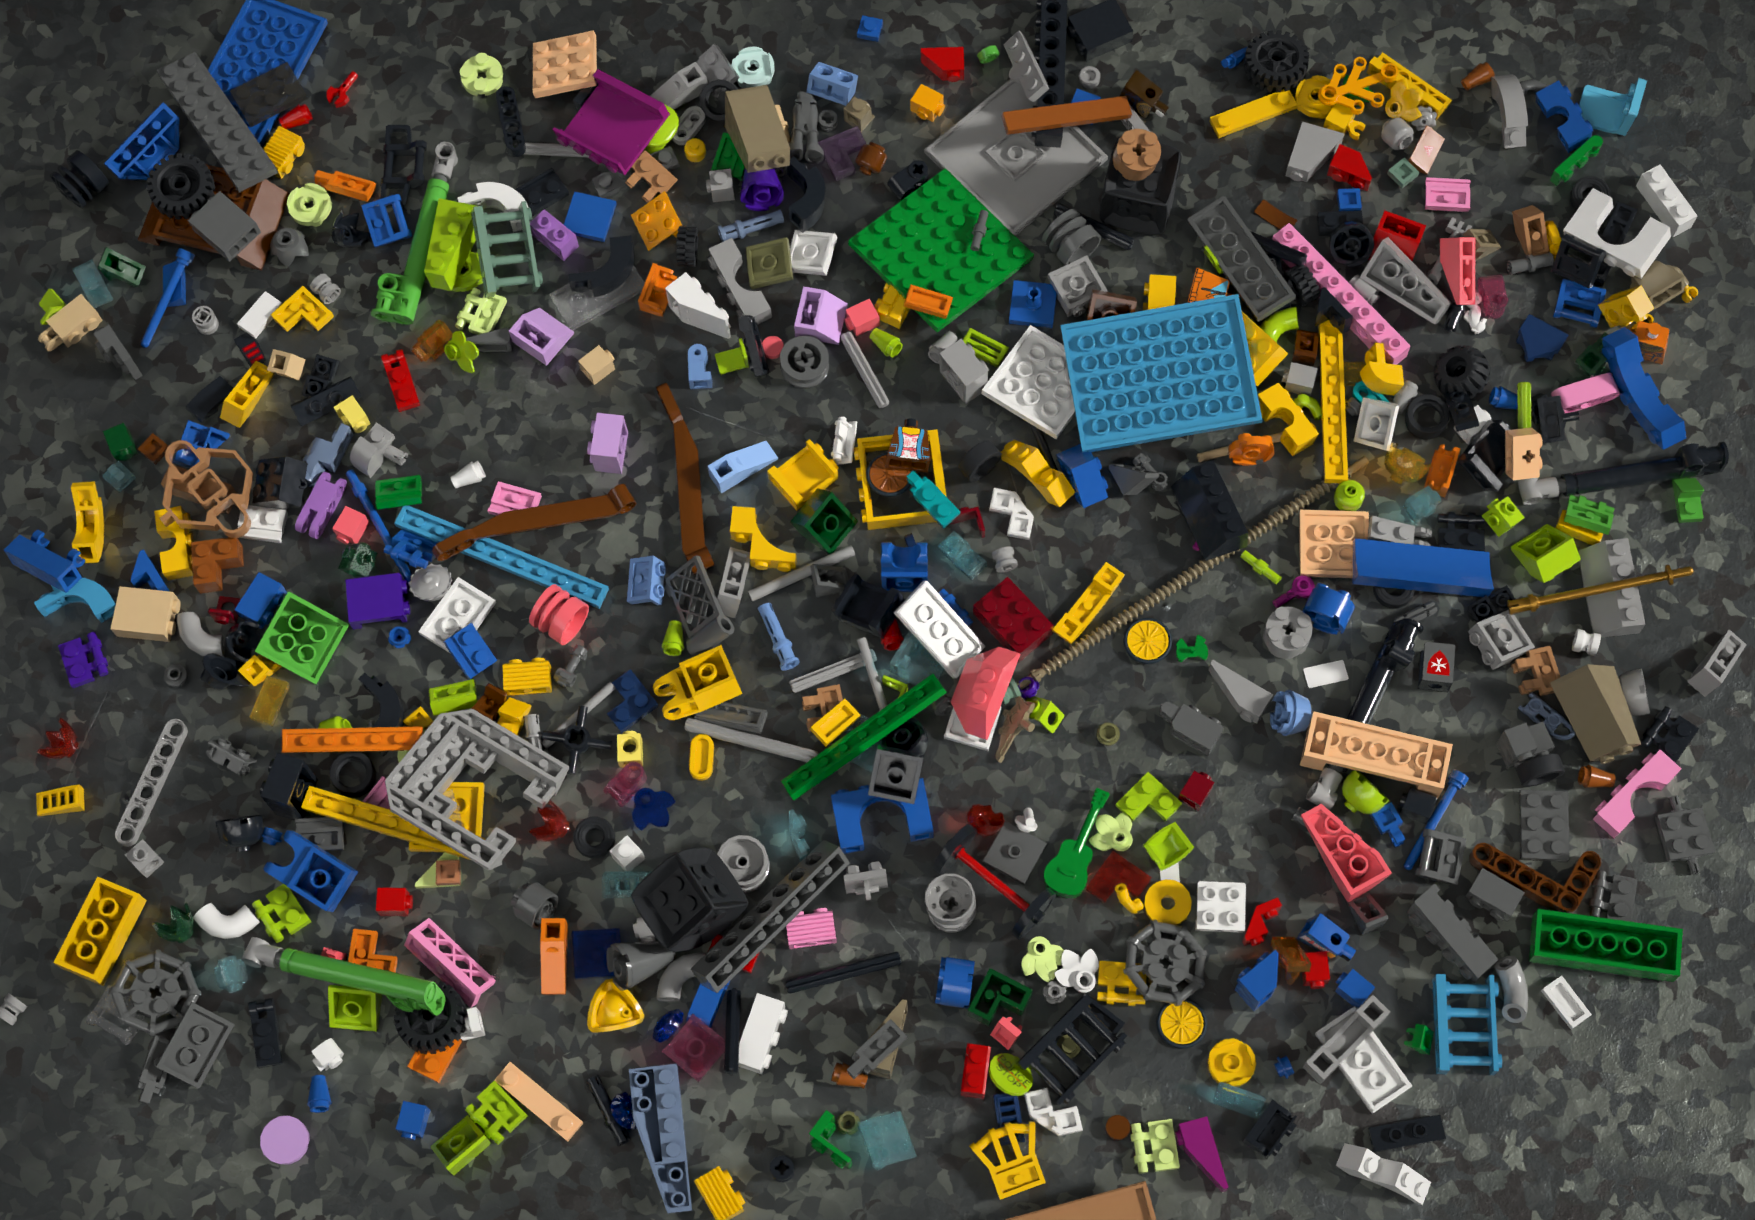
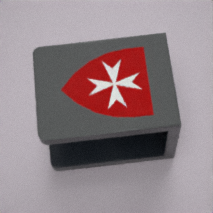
M1425 642L1424 650L1420 652L1418 689L1448 693L1453 684L1455 645Z

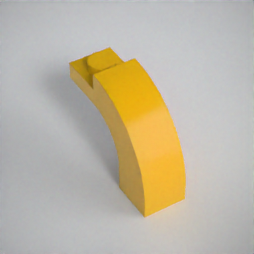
M95 481L72 483L71 492L76 511V534L72 542V548L81 552L79 556L85 559V563H98L104 544L101 497H98Z

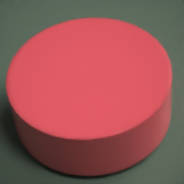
M777 336L765 338L762 342L765 356L769 359L779 358L784 346L783 341Z

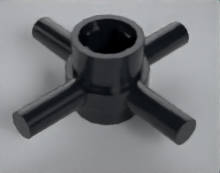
M579 706L576 725L569 727L565 734L551 731H543L542 740L564 743L565 748L570 752L569 770L567 772L570 775L576 774L579 754L586 752L589 747L607 750L612 748V741L591 738L589 732L584 728L588 711L586 706ZM577 735H582L581 744L571 743V739L575 740Z

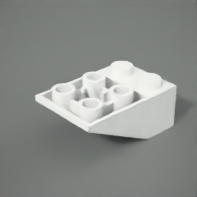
M685 272L665 288L669 307L682 322L727 339L731 337L729 329L731 326L728 322L729 316L722 307L718 308L714 304L715 300L710 293L703 292L701 284L695 277L691 278Z

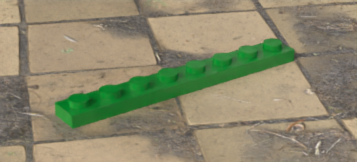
M931 674L781 780L792 799L796 800L947 692L936 676Z

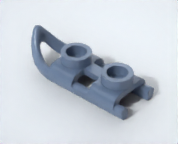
M1533 692L1529 695L1532 698L1525 707L1521 705L1518 707L1520 711L1536 724L1541 722L1536 718L1537 714L1544 717L1545 720L1543 722L1548 733L1556 739L1569 740L1576 735L1572 725ZM1563 723L1571 733L1569 735H1559L1554 731Z

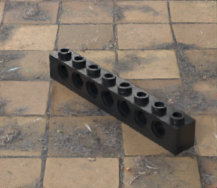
M1037 0L1036 9L1040 10V15L1036 14L1035 27L1039 28V33L1036 32L1035 45L1039 46L1038 51H1035L1034 57L1047 85L1051 86H1048L1049 89L1036 100V106L1032 108L1064 104L1067 0ZM1063 127L1032 131L1031 137H1035V146L1061 148Z

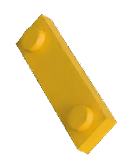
M1283 89L1281 92L1272 93L1212 116L1209 121L1219 139L1295 110L1298 105L1291 91Z

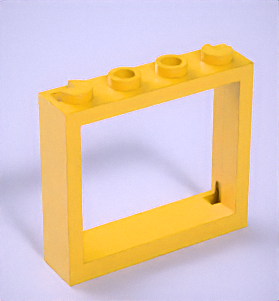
M927 430L934 483L946 496L938 430ZM893 434L858 438V447H854V458L860 462V467L856 468L857 481H862L863 488H859L860 502L865 503V509H861L862 522L867 523L868 530L937 522L927 511L873 517L870 486L866 479L867 462L865 453L889 450Z

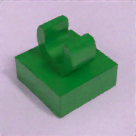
M1416 1024L1415 1029L1408 1028L1406 1032L1414 1036L1412 1041H1404V1044L1420 1054L1430 1055L1434 1031L1422 1024Z

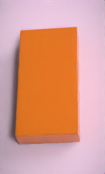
M910 285L904 307L946 319L953 297Z

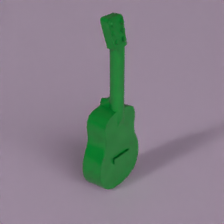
M1099 788L1095 789L1090 804L1091 808L1077 840L1066 839L1063 841L1058 855L1046 866L1043 877L1044 884L1047 888L1053 890L1056 895L1072 899L1079 897L1084 892L1087 883V868L1093 856V851L1085 843L1100 809L1103 808L1110 796L1109 792Z

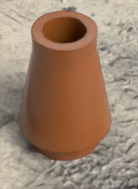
M1487 62L1479 63L1461 80V84L1468 91L1491 82V77L1495 76L1494 71Z
M1591 765L1582 766L1578 773V783L1583 785L1584 788H1612L1615 784V774L1608 773Z
M836 1062L831 1081L836 1082V1085L865 1088L868 1079L867 1074L861 1073L853 1079L847 1073L850 1065L844 1062L842 1064Z

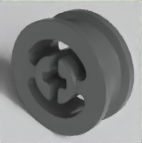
M798 336L789 340L783 346L780 353V369L784 379L792 386L798 388H812L820 384L826 378L829 371V354L825 345L817 338L811 336ZM813 353L820 359V364L816 369H814ZM793 355L796 371L789 365V360Z

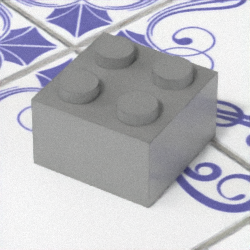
M960 339L939 353L940 373L964 403L967 404L979 396L988 382L989 369L983 360L979 361L972 346L969 343L965 344Z

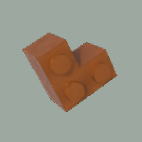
M227 537L191 542L193 584L200 594L223 591L221 570L244 567L243 546L238 538Z

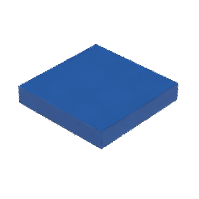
M574 191L564 226L576 234V236L605 242L617 203L615 200Z

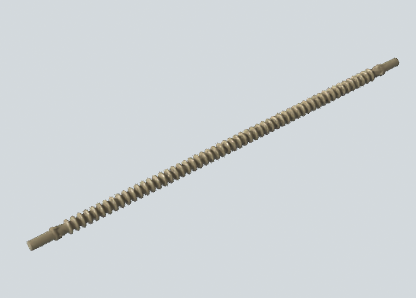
M1366 456L1348 466V480L1352 478V474L1369 464ZM1322 480L1321 485L1316 484V488L1311 487L1310 492L1305 491V495L1300 494V498L1296 497L1295 502L1290 501L1289 506L1286 504L1284 509L1279 508V512L1275 511L1273 516L1268 515V519L1264 518L1263 523L1258 522V526L1253 525L1252 530L1247 529L1248 545L1251 544V540L1256 541V537L1260 538L1262 533L1266 534L1267 530L1271 531L1272 526L1277 527V523L1282 524L1283 519L1288 520V516L1292 517L1294 512L1298 513L1299 509L1303 510L1304 505L1309 506V502L1314 503L1315 498L1320 499V495L1325 496V492L1329 493L1331 491L1330 488L1335 489L1339 483H1324V480ZM1235 551L1207 561L1199 560V564H1194V568L1189 567L1188 572L1183 571V575L1178 574L1177 579L1172 578V582L1167 581L1166 586L1161 585V589L1157 588L1155 593H1150L1151 596L1146 595L1145 600L1140 599L1139 604L1135 602L1134 607L1129 606L1128 611L1125 609L1123 614L1118 613L1117 618L1112 617V621L1107 620V625L1102 624V628L1097 627L1096 632L1091 631V635L1086 634L1085 639L1080 638L1079 643L1076 641L1074 646L1069 645L1068 650L1063 649V653L1058 652L1057 657H1052L1053 660L1048 659L1047 664L1042 663V667L1031 670L1028 677H1032L1035 681L1040 682L1041 678L1046 674L1051 675V671L1056 672L1057 667H1062L1061 664L1066 665L1067 660H1073V656L1078 657V653L1083 654L1084 649L1089 650V646L1094 647L1095 642L1100 643V639L1104 640L1106 635L1110 636L1111 632L1115 633L1116 628L1121 629L1122 624L1127 625V621L1132 622L1133 617L1138 618V614L1143 615V611H1149V607L1153 608L1154 603L1159 604V600L1164 601L1165 596L1170 597L1171 592L1174 594L1176 589L1181 590V586L1185 587L1187 582L1192 583V579L1196 580L1197 575L1202 576L1203 571L1208 572V568L1213 569L1214 564L1217 566L1219 561L1224 562V558L1228 559L1230 557L1229 554L1234 555ZM1023 680L1020 683L1021 690L1032 682L1030 680Z

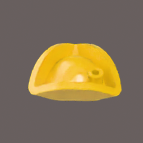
M606 979L598 987L591 1000L587 1026L593 1033L623 1029L642 1023L644 1014L629 990L622 991L617 988L613 979Z

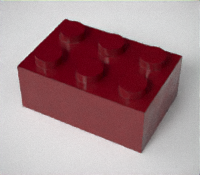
M1006 577L973 605V615L1005 649L1020 653L1018 663L1053 635L1054 625L1009 577Z

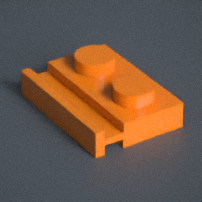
M454 1039V1045L451 1048L446 1045L445 1051L440 1052L437 1049L436 1054H431L429 1051H427V1054L415 1051L407 1067L440 1083L462 1040L459 1039L457 1041Z

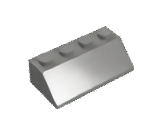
M1628 538L1605 540L1578 551L1581 558L1579 566L1584 588L1636 577ZM1638 586L1586 597L1592 632L1601 634V637L1638 634L1646 625Z

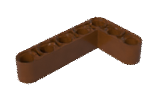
M1487 843L1477 844L1469 855V862L1474 868L1480 871L1484 868L1525 892L1524 896L1550 911L1573 913L1578 908L1601 866V858L1596 852H1584L1576 861L1562 886ZM1481 851L1485 853L1487 860H1480L1476 856V852ZM1583 860L1591 861L1593 868L1585 867ZM1497 864H1505L1508 872H1501ZM1518 876H1526L1529 884L1521 883ZM1572 880H1579L1582 883V888H1576L1572 884ZM1540 887L1547 888L1550 891V896L1542 895ZM1566 899L1570 901L1572 907L1565 908L1561 900Z

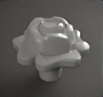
M1419 106L1418 109L1422 116L1412 121L1411 124L1416 126L1418 131L1424 130L1426 125L1430 127L1436 126L1435 119L1437 113L1432 112V107L1424 108Z

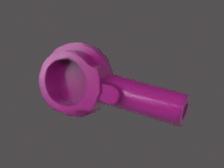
M1308 576L1296 577L1293 580L1292 588L1273 600V605L1279 608L1295 597L1297 599L1309 597L1312 589L1315 588L1313 580Z

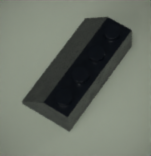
M1214 460L1192 467L1171 486V490L1205 561L1248 547V531Z

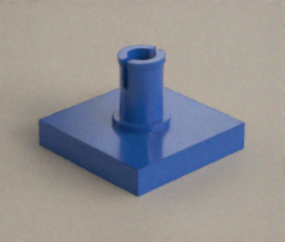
M1014 280L1009 324L1053 328L1057 293L1052 284Z

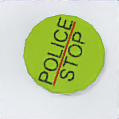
M1000 1053L994 1056L989 1063L988 1072L991 1080L1004 1093L1012 1096L1026 1094L1033 1083L1030 1069L1022 1070L1016 1064L1020 1060L1017 1056L1009 1053Z

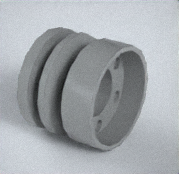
M943 874L936 877L929 884L925 892V903L929 918L938 929L948 933H957L965 930L973 923L977 910L975 892L971 883L965 877L958 874ZM951 903H955L952 910H949L948 907L951 906Z

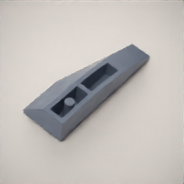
M668 1064L629 1069L633 1118L668 1214L692 1211L678 1065Z

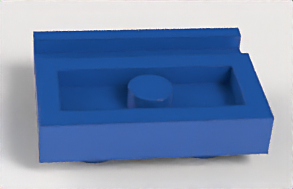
M472 623L443 641L468 680L497 661Z

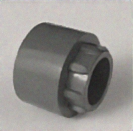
M526 883L515 892L511 901V907L516 918L533 929L538 930L541 929V918H552L556 912L559 897L539 883Z

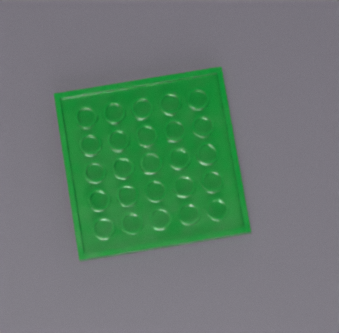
M946 168L849 239L848 245L888 285H892L899 295L901 294L905 299L910 285L953 297L946 319L914 310L937 333L1034 258V254ZM986 210L989 214L985 225L987 227L985 237L981 240L979 251H972L970 247L973 240L972 231L974 224L978 221L980 211Z

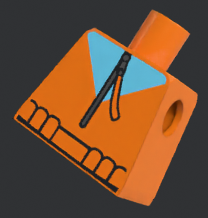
M1197 268L1188 303L1235 294L1227 293L1229 280Z

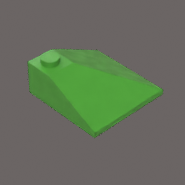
M288 591L254 652L317 684L350 624Z

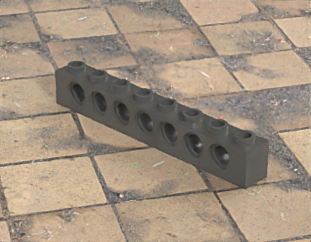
M823 840L691 968V971L701 985L718 993L850 864L840 847Z

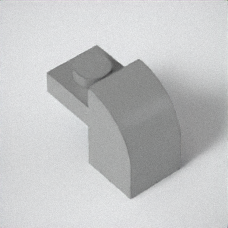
M376 422L365 437L360 436L353 446L350 454V461L353 467L371 478L385 462L382 453L395 439L394 434Z

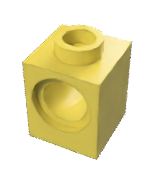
M625 731L623 734L617 735V760L620 768L643 767V741L640 733ZM633 744L636 746L632 752L624 751L627 745Z

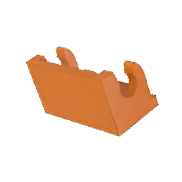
M655 263L652 264L638 299L641 311L663 317L668 305L665 288L677 279V276L673 275V270Z
M1442 444L1434 452L1423 491L1445 498L1461 448L1453 447L1451 451L1444 449L1445 445Z

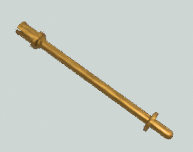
M1665 565V571L1541 597L1528 594L1525 598L1507 600L1510 615L1525 611L1536 612V609L1543 605L1667 580L1669 585H1673V579L1690 576L1694 570L1690 566L1671 570L1670 565Z

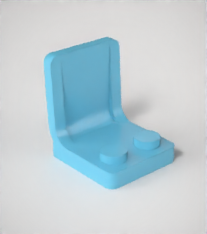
M1638 78L1635 84L1631 83L1627 94H1620L1586 85L1579 102L1582 110L1581 116L1584 121L1588 120L1591 123L1593 129L1625 136L1638 115L1647 80Z

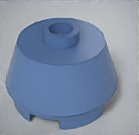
M1292 690L1278 691L1272 700L1276 702L1275 712H1270L1272 729H1276L1277 733H1281L1283 736L1305 731L1311 719V705L1308 698Z

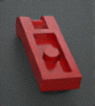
M396 350V353L391 355H381L398 411L402 412L421 406L403 350ZM392 363H400V366L392 368Z

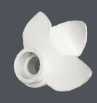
M1089 949L1080 957L1070 950H1064L1061 957L1063 969L1057 970L1054 973L1057 981L1065 987H1074L1078 992H1090L1095 987L1096 978L1094 974L1099 968V961L1095 952ZM1081 977L1087 979V985L1080 983Z

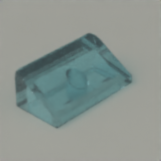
M1219 1082L1213 1103L1250 1117L1258 1118L1266 1098Z

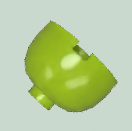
M1352 770L1343 782L1342 794L1347 800L1344 804L1353 813L1357 810L1363 814L1376 813L1389 802V799L1384 794L1381 795L1378 792V788L1356 770Z

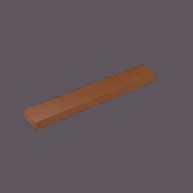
M1127 96L1007 111L1003 112L1001 117L1006 134L1009 135L1129 119L1132 116Z

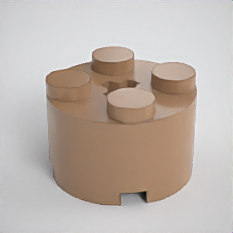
M1132 129L1124 132L1120 137L1113 153V165L1124 178L1133 181L1143 180L1154 171L1161 156V146L1156 134L1144 129Z

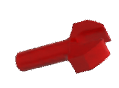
M352 71L340 87H329L327 90L329 104L333 101L334 97L339 95L340 97L334 103L336 108L345 106L349 102L346 92L358 78L356 72Z

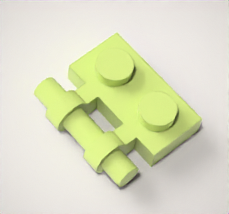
M473 288L471 293L467 294L465 298L466 303L463 310L459 311L456 317L458 320L455 327L463 330L465 324L470 323L468 327L469 332L477 335L493 331L507 303L506 298L496 294L494 297L485 298L484 294L483 298H480L481 291ZM478 306L475 314H470L473 307Z
M1172 1119L1148 1122L1149 1132H1142L1141 1123L1131 1124L1132 1134H1130L1131 1142L1134 1143L1136 1153L1134 1162L1138 1166L1139 1174L1147 1173V1163L1154 1162L1155 1172L1180 1168ZM1143 1141H1150L1152 1154H1145Z

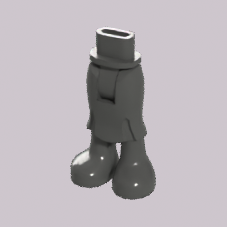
M798 92L797 99L794 100L792 110L793 127L790 132L792 139L789 143L790 159L793 157L798 161L802 159L803 140H807L805 159L809 163L818 164L824 160V151L817 140L819 135L817 130V101L814 100L813 94L807 92Z

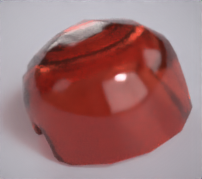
M972 805L966 816L967 823L972 824L977 829V835L982 837L996 834L1005 822L1003 813H994L992 805Z

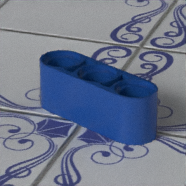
M730 981L718 993L702 986L700 983L686 1022L709 1031Z

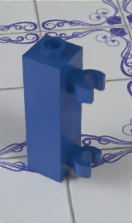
M36 530L30 540L19 534L4 549L13 565L65 593L82 578L77 568L85 563V559L79 556L81 552L72 549L67 554L66 559L45 548L50 541L43 537L45 533L40 530Z

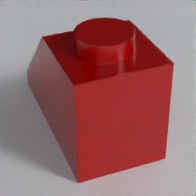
M964 47L921 48V63L942 81L957 82L964 80Z

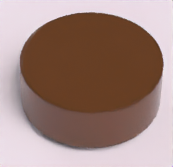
M1114 1115L1106 1123V1133L1113 1140H1123L1130 1132V1123L1124 1116Z

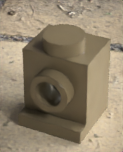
M855 96L844 107V121L860 132L875 118L870 105L865 100L858 99Z

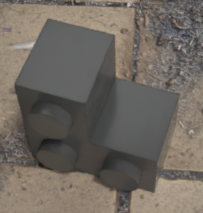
M1544 722L1529 727L1527 723H1523L1506 729L1496 743L1507 769L1514 766L1517 768V766L1527 760L1550 754L1555 747Z

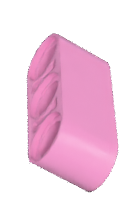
M1612 373L1601 374L1562 386L1551 393L1552 397L1560 396L1561 406L1565 413L1605 403L1620 395Z

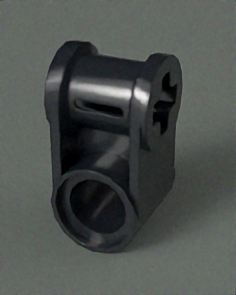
M913 161L902 171L893 175L887 182V185L902 201L928 181V167L923 161Z

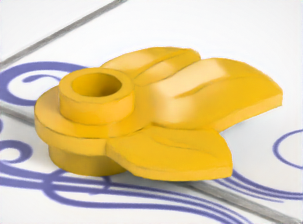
M1405 78L1400 79L1391 88V98L1385 105L1386 114L1390 118H1402L1408 122L1419 119L1422 114L1417 106L1422 100L1424 91L1415 88L1408 89L1407 80ZM1394 104H1397L1398 106L1396 112H1394L1392 109Z

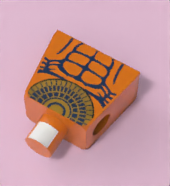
M1638 321L1629 330L1638 336L1643 359L1663 364L1668 344L1669 329L1655 322Z

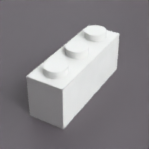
M1658 165L1643 173L1636 187L1661 222L1670 227L1671 236L1675 237L1690 229L1697 218V214L1663 167Z
M757 993L739 1043V1067L759 1074L763 1073L764 1068H769L772 1055H769L771 1047H776L780 1033L777 1032L779 1024H784L788 1010L785 1009V1002Z

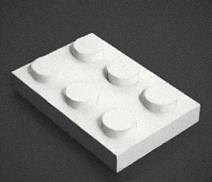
M458 577L418 632L426 639L449 652L443 641L470 623L477 630L495 606L496 601Z

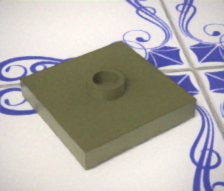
M787 237L745 247L749 286L751 289L793 280L790 245Z

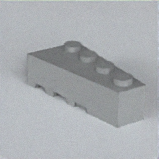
M1389 237L1382 240L1360 276L1367 283L1433 324L1441 321L1452 303Z

